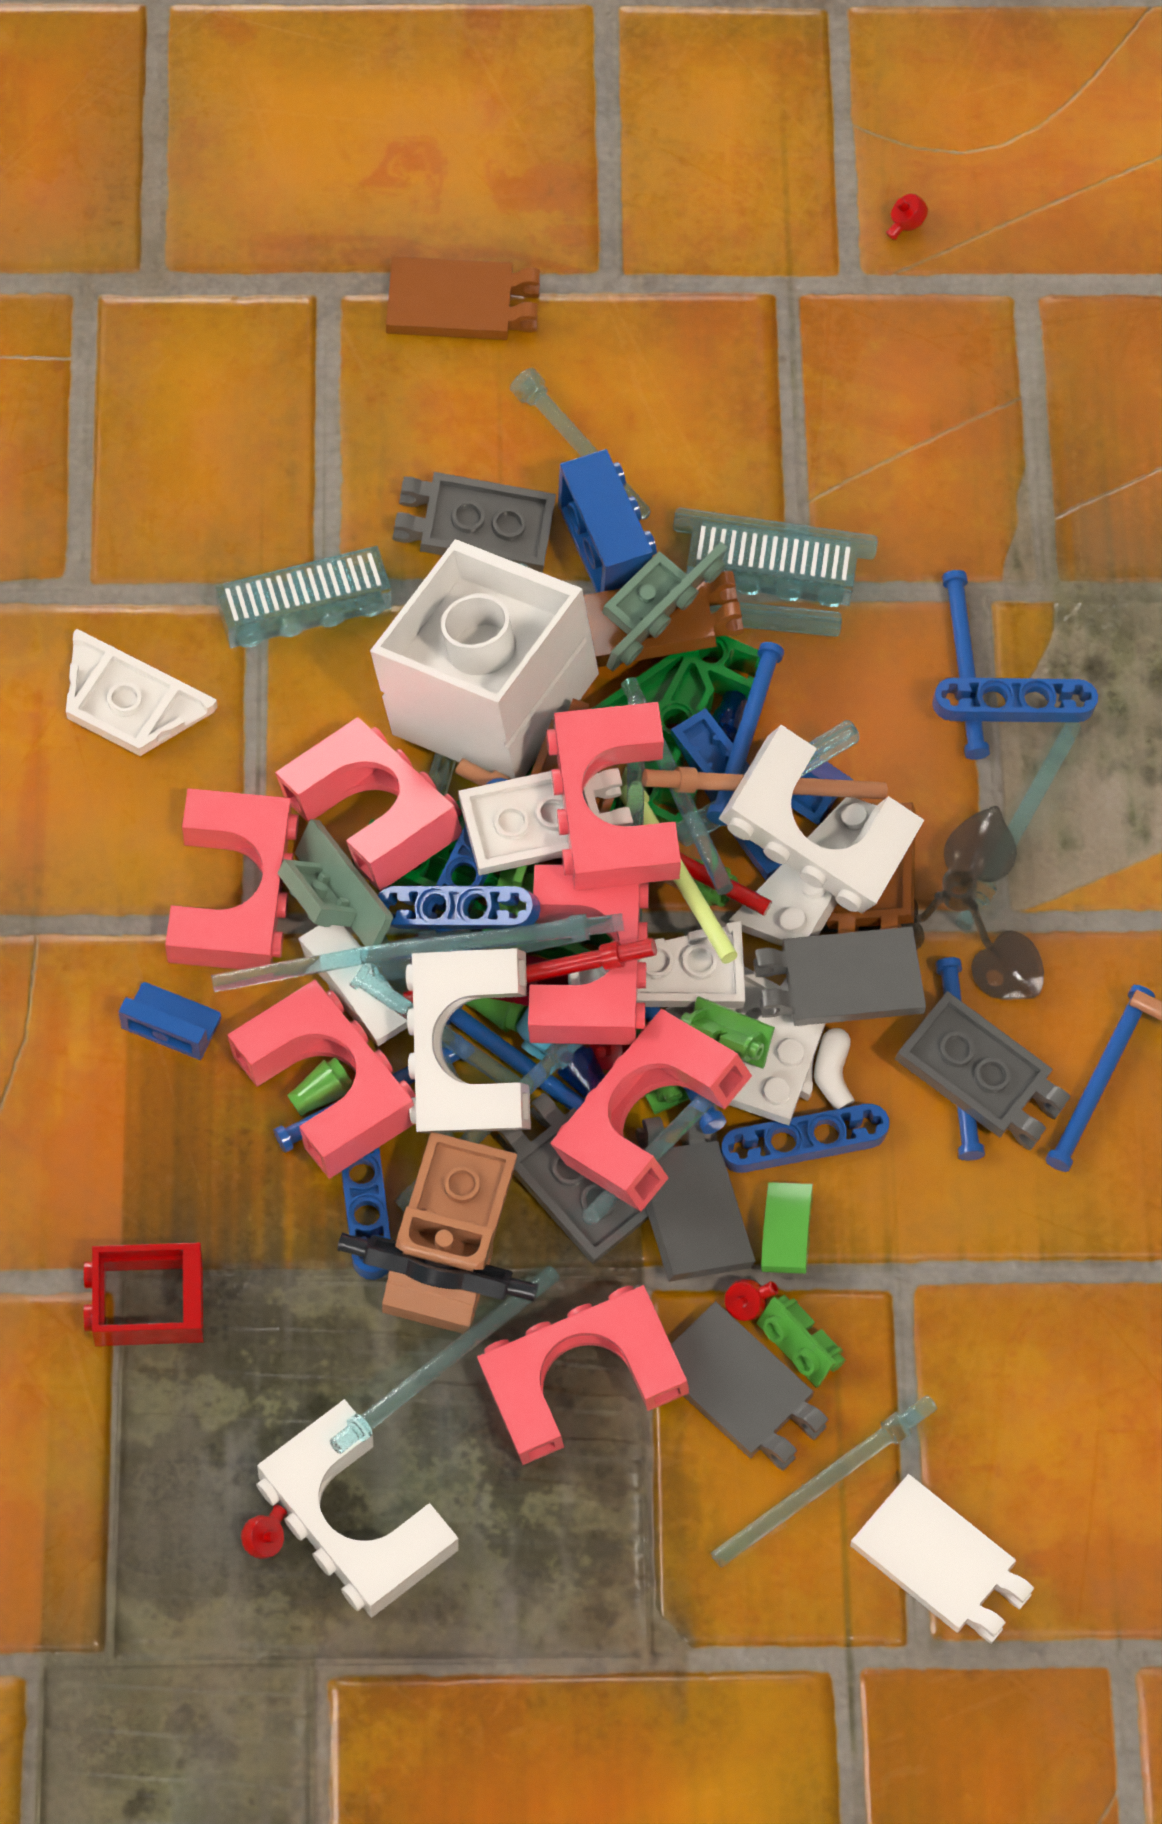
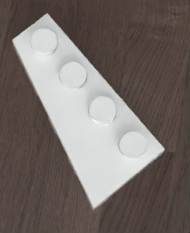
M846 797L808 836V839L816 845L827 849L851 847L876 805L857 798ZM782 864L756 891L758 894L772 900L767 914L763 916L743 905L729 920L730 922L741 920L742 932L782 946L783 939L818 936L837 905L836 896L823 888H816L807 884L801 879L798 871L787 864Z
M741 920L727 923L725 927H722L738 954L735 960L727 964L722 963L703 929L688 932L687 936L664 940V938L654 940L657 947V955L638 960V962L647 963L646 989H638L637 1002H644L645 1007H695L696 999L700 996L727 1008H743L746 1000ZM603 967L568 974V985L591 983L604 976L609 970L606 971Z
M787 977L779 989L789 991ZM760 1014L757 1019L758 1021L775 1027L765 1067L762 1069L743 1061L752 1077L729 1105L789 1126L826 1023L794 1026L792 1014L771 1018H763Z

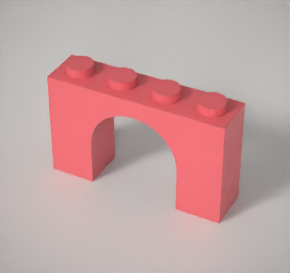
M658 702L554 713V729L546 730L549 756L557 755L559 769H551L554 796L562 795L564 809H557L559 835L568 836L569 849L562 850L564 875H573L574 889L584 890L680 879L681 858L675 822L627 827L613 825L598 818L589 809L583 797V791L588 781L597 772L606 767L663 759L664 739Z
M358 717L275 772L284 798H290L291 807L308 823L311 819L314 820L343 799L358 792L382 790L398 796L394 805L383 816L346 840L355 867L380 892L457 840L462 832L458 819L461 816V810L452 796L449 794L443 796L438 792L434 782L424 771L418 773L402 750L397 749L394 751L378 728L373 727L370 729Z
M187 789L182 825L184 845L240 852L256 863L263 876L254 895L243 904L230 909L213 910L171 906L165 944L168 963L261 972L272 971L273 957L281 958L283 932L277 931L278 918H286L289 897L288 892H282L283 880L277 873L284 859L294 860V854L287 853L288 841L296 840L299 815L291 814L290 798Z
M563 865L534 866L533 894L539 900L541 909L539 918L535 923L590 925L602 930L614 942L619 941L621 945L648 939V922H640V909H648L649 883L575 890L573 875L565 876ZM639 959L625 962L624 967L609 970L598 980L583 985H530L528 1011L530 1043L631 1045L636 1040V1029H645V1003L637 1002L638 989H646L647 963L638 962Z
M313 980L227 1034L234 1059L256 1087L292 1064L314 1056L336 1057L354 1070L356 1073L355 1080L348 1093L341 1100L299 1126L305 1149L330 1179L414 1125L410 1120L409 1109L414 1106L411 1098L416 1097V1095L405 1080L398 1083L391 1074L393 1072L392 1066L383 1052L380 1050L373 1052L367 1044L369 1040L362 1026L356 1020L349 1022L344 1016V1008L337 995L332 990L325 992L318 982Z
M660 1009L655 1017L645 1025V1029L641 1030L640 1035L627 1051L617 1058L612 1069L598 1086L588 1093L584 1103L570 1120L560 1127L556 1137L550 1144L567 1166L642 1212L669 1177L653 1155L623 1136L626 1117L634 1104L644 1095L655 1089L665 1086H682L693 1090L725 1110L752 1075L738 1053L665 1010Z
M644 1285L635 1289L633 1286L622 1287L611 1293L608 1297L609 1300L596 1306H592V1304L580 1305L568 1312V1318L552 1325L548 1321L536 1324L525 1332L526 1336L509 1342L507 1339L494 1342L484 1349V1354L477 1356L480 1368L522 1465L564 1448L561 1434L544 1398L543 1387L546 1374L552 1363L570 1349L591 1345L606 1348L617 1354L630 1370L647 1411L689 1394L687 1379Z

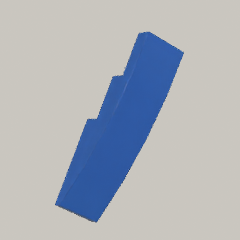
M706 708L671 729L670 733L690 767H695L697 772H725L733 743ZM747 761L744 765V769L742 772L743 775H745L748 768L750 767ZM704 790L712 804H715L719 790ZM733 835L765 881L782 865L769 859L764 854V849L751 840H743Z

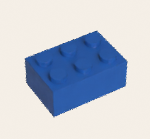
M607 449L561 463L559 471L558 507L596 593L622 588L652 559L653 555L657 554L656 544L649 530L643 531L639 522L641 520V512L634 496L628 497L625 491L626 480L623 469L619 462H612Z

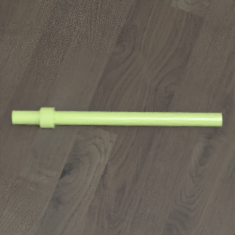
M626 767L621 779L623 785L620 786L622 794L619 798L624 806L629 807L630 812L634 813L640 825L659 823L648 804V794L640 782L634 781ZM681 860L680 879H676L674 882L722 963H730L736 959L738 954Z

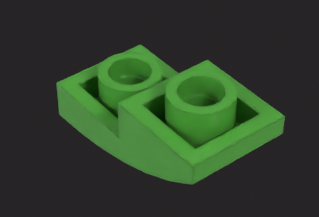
M768 1182L762 1243V1272L806 1274L810 1246L809 1228L813 1203V1184Z

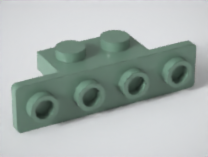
M722 541L688 575L659 551L604 605L602 613L627 634L610 654L606 666L612 672L622 662L627 666L630 665L642 652L644 646L641 643L649 635L657 638L671 622L669 615L677 607L683 611L693 602L699 593L696 588L704 580L712 583L720 575L726 566L723 558L728 548Z
M311 819L295 851L300 861L284 859L277 874L289 888L290 894L298 900L307 912L308 918L313 923L322 927H330L331 925L351 927L368 950L378 951L385 935L389 931L393 915L319 820Z

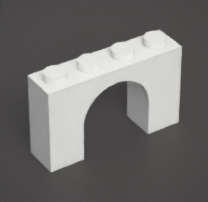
M780 725L767 736L720 815L719 820L727 824L728 830L736 837L743 840H751L762 847L764 854L772 861L779 864H787L798 871L801 879L807 884L816 888H823L836 896L837 903L843 908L853 912L858 911L862 914L877 904L924 819L888 796L873 808L851 847L827 849L811 842L796 825L792 814L791 798L796 783L817 748L783 725Z
M514 948L412 953V964H408L406 968L407 988L409 991H413V1008L409 1009L407 1013V1027L409 1034L414 1035L415 1053L409 1054L408 1070L410 1078L415 1079L416 1097L411 1098L414 1106L409 1109L411 1123L416 1124L417 1132L452 1133L531 1129L530 1085L524 1083L468 1084L459 1079L450 1070L442 1052L444 1027L450 1016L463 1004L482 998L527 996L526 952Z
M344 1399L259 1463L257 1468L260 1481L256 1485L270 1505L273 1506L278 1502L286 1509L288 1516L284 1520L287 1526L300 1541L306 1537L317 1551L313 1553V1557L321 1569L328 1576L335 1572L345 1586L341 1591L350 1605L356 1611L364 1608L372 1618L458 1551V1537L430 1503L393 1532L375 1540L359 1541L347 1538L337 1533L327 1523L320 1509L321 1497L326 1486L337 1474L373 1448V1433Z

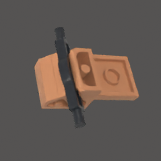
M431 1132L409 1206H406L397 1241L372 1235L367 1240L342 1232L337 1251L364 1257V1264L389 1270L382 1302V1313L469 1335L481 1294L504 1300L506 1295H510L531 1302L535 1301L539 1283L513 1278L512 1271L490 1265L493 1255L494 1237L517 1162L516 1153Z

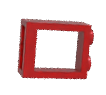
M201 1242L92 1246V1261L84 1262V1288H92V1304H84L83 1318L84 1331H92L95 1346L204 1343L203 1255ZM183 1269V1322L106 1325V1271Z

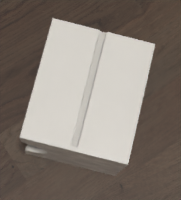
M456 539L370 650L380 690L384 692L382 697L392 735L457 762L464 758L491 773L496 770L511 779L524 777L536 761L546 735V730H548L551 719L554 720V713L568 712L572 699L580 700L599 674L582 588Z

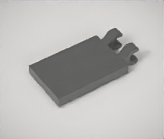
M434 472L432 482L422 481L414 477H404L399 504L407 507L427 504L428 508L426 518L398 512L392 540L402 543L421 540V552L444 555L456 539L542 573L556 494Z
M913 927L783 939L782 951L774 948H762L755 951L756 959L753 960L755 976L769 977L786 974L789 990L784 991L778 988L762 990V999L759 1002L763 1018L792 1014L794 1026L924 1014L926 1003Z
M948 991L895 1057L897 1062L999 1138L1009 1129L1016 1141L1028 1150L1034 1147L1046 1129L1040 1121L1022 1111L1031 1098L1037 1102L1040 1109L1047 1116L1055 1119L1071 1097L1065 1090L1047 1080L1053 1070L1051 1067Z
M544 1092L531 1102L532 1108L530 1109V1114L540 1125L547 1128L533 1141H530L521 1130L497 1131L499 1134L496 1136V1139L506 1151L517 1154V1162L513 1172L514 1176L592 1264H595L649 1219L646 1207L642 1212L638 1211L563 1162L550 1143L556 1137L560 1127L568 1122L577 1110L574 1107L564 1115L553 1100Z
M697 1111L683 1113L684 1121L676 1123V1131L682 1146L665 1148V1132L661 1118L643 1119V1128L635 1130L637 1142L641 1149L655 1157L669 1177L646 1205L668 1282L751 1268L755 1263V1258L718 1140L705 1141V1134L699 1126L701 1119Z
M716 1301L671 1344L688 1383L689 1394L684 1395V1397L750 1459L761 1450L774 1465L784 1471L795 1460L794 1454L797 1452V1449L787 1439L776 1433L790 1419L813 1440L826 1429L825 1423L828 1421V1418L818 1408L807 1403L813 1397L814 1391Z

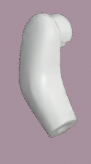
M832 1028L824 1033L814 1067V1080L834 1109L846 1108L855 1101L843 1078V1067L850 1049L851 1040L849 1034L841 1028Z

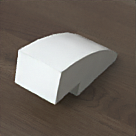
M318 925L298 938L306 961L329 985L330 990L337 995L345 1011L362 1026L365 1033L377 1046H380L408 1028V1010L380 970L344 926L331 925L330 927H322Z

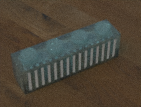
M694 519L687 575L722 541L728 547L723 558L726 566L722 572H733L735 588L739 593L746 595L757 593L771 594L787 601L798 599L813 600L829 607L839 605L850 606L859 543Z
M378 546L215 585L217 607L230 648L237 646L252 647L265 639L277 636L292 637L300 634L305 629L321 625L332 627L346 619L362 615L372 617L386 609L392 608L391 586Z

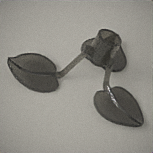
M993 806L974 814L952 832L944 847L945 865L949 870L943 876L942 891L935 893L933 901L919 915L918 904L914 899V923L901 924V928L913 927L916 950H918L923 945L925 939L920 923L927 921L941 903H944L953 911L963 912L969 910L982 943L987 948L978 952L972 961V978L977 987L986 995L1001 1000L1033 999L1040 995L1044 982L1043 963L1036 946L1028 937L1012 930L1001 933L993 943L988 936L979 912V906L976 903L977 879L983 882L1000 880L1013 869L1017 857L1014 838L1003 819L999 807ZM881 925L859 927V932L880 930Z

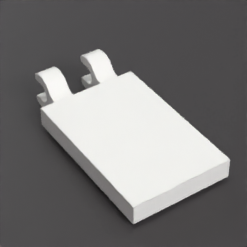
M618 768L596 773L588 781L583 791V797L589 809L598 818L607 823L625 827L633 825L629 807H622L599 814L595 797L603 799L618 797L622 794L620 786L623 784ZM551 771L459 790L458 798L479 876L562 858V850L569 849L568 836L559 835L557 809H564L562 795L554 796Z
M910 1474L904 1478L851 1540L850 1546L955 1632L958 1633L967 1623L983 1639L991 1644L1002 1632V1627L1006 1622L995 1612L982 1607V1603L995 1589L1020 1610L1031 1597L1030 1593L1034 1590V1587L1025 1579L1009 1572L1016 1562L1012 1556Z

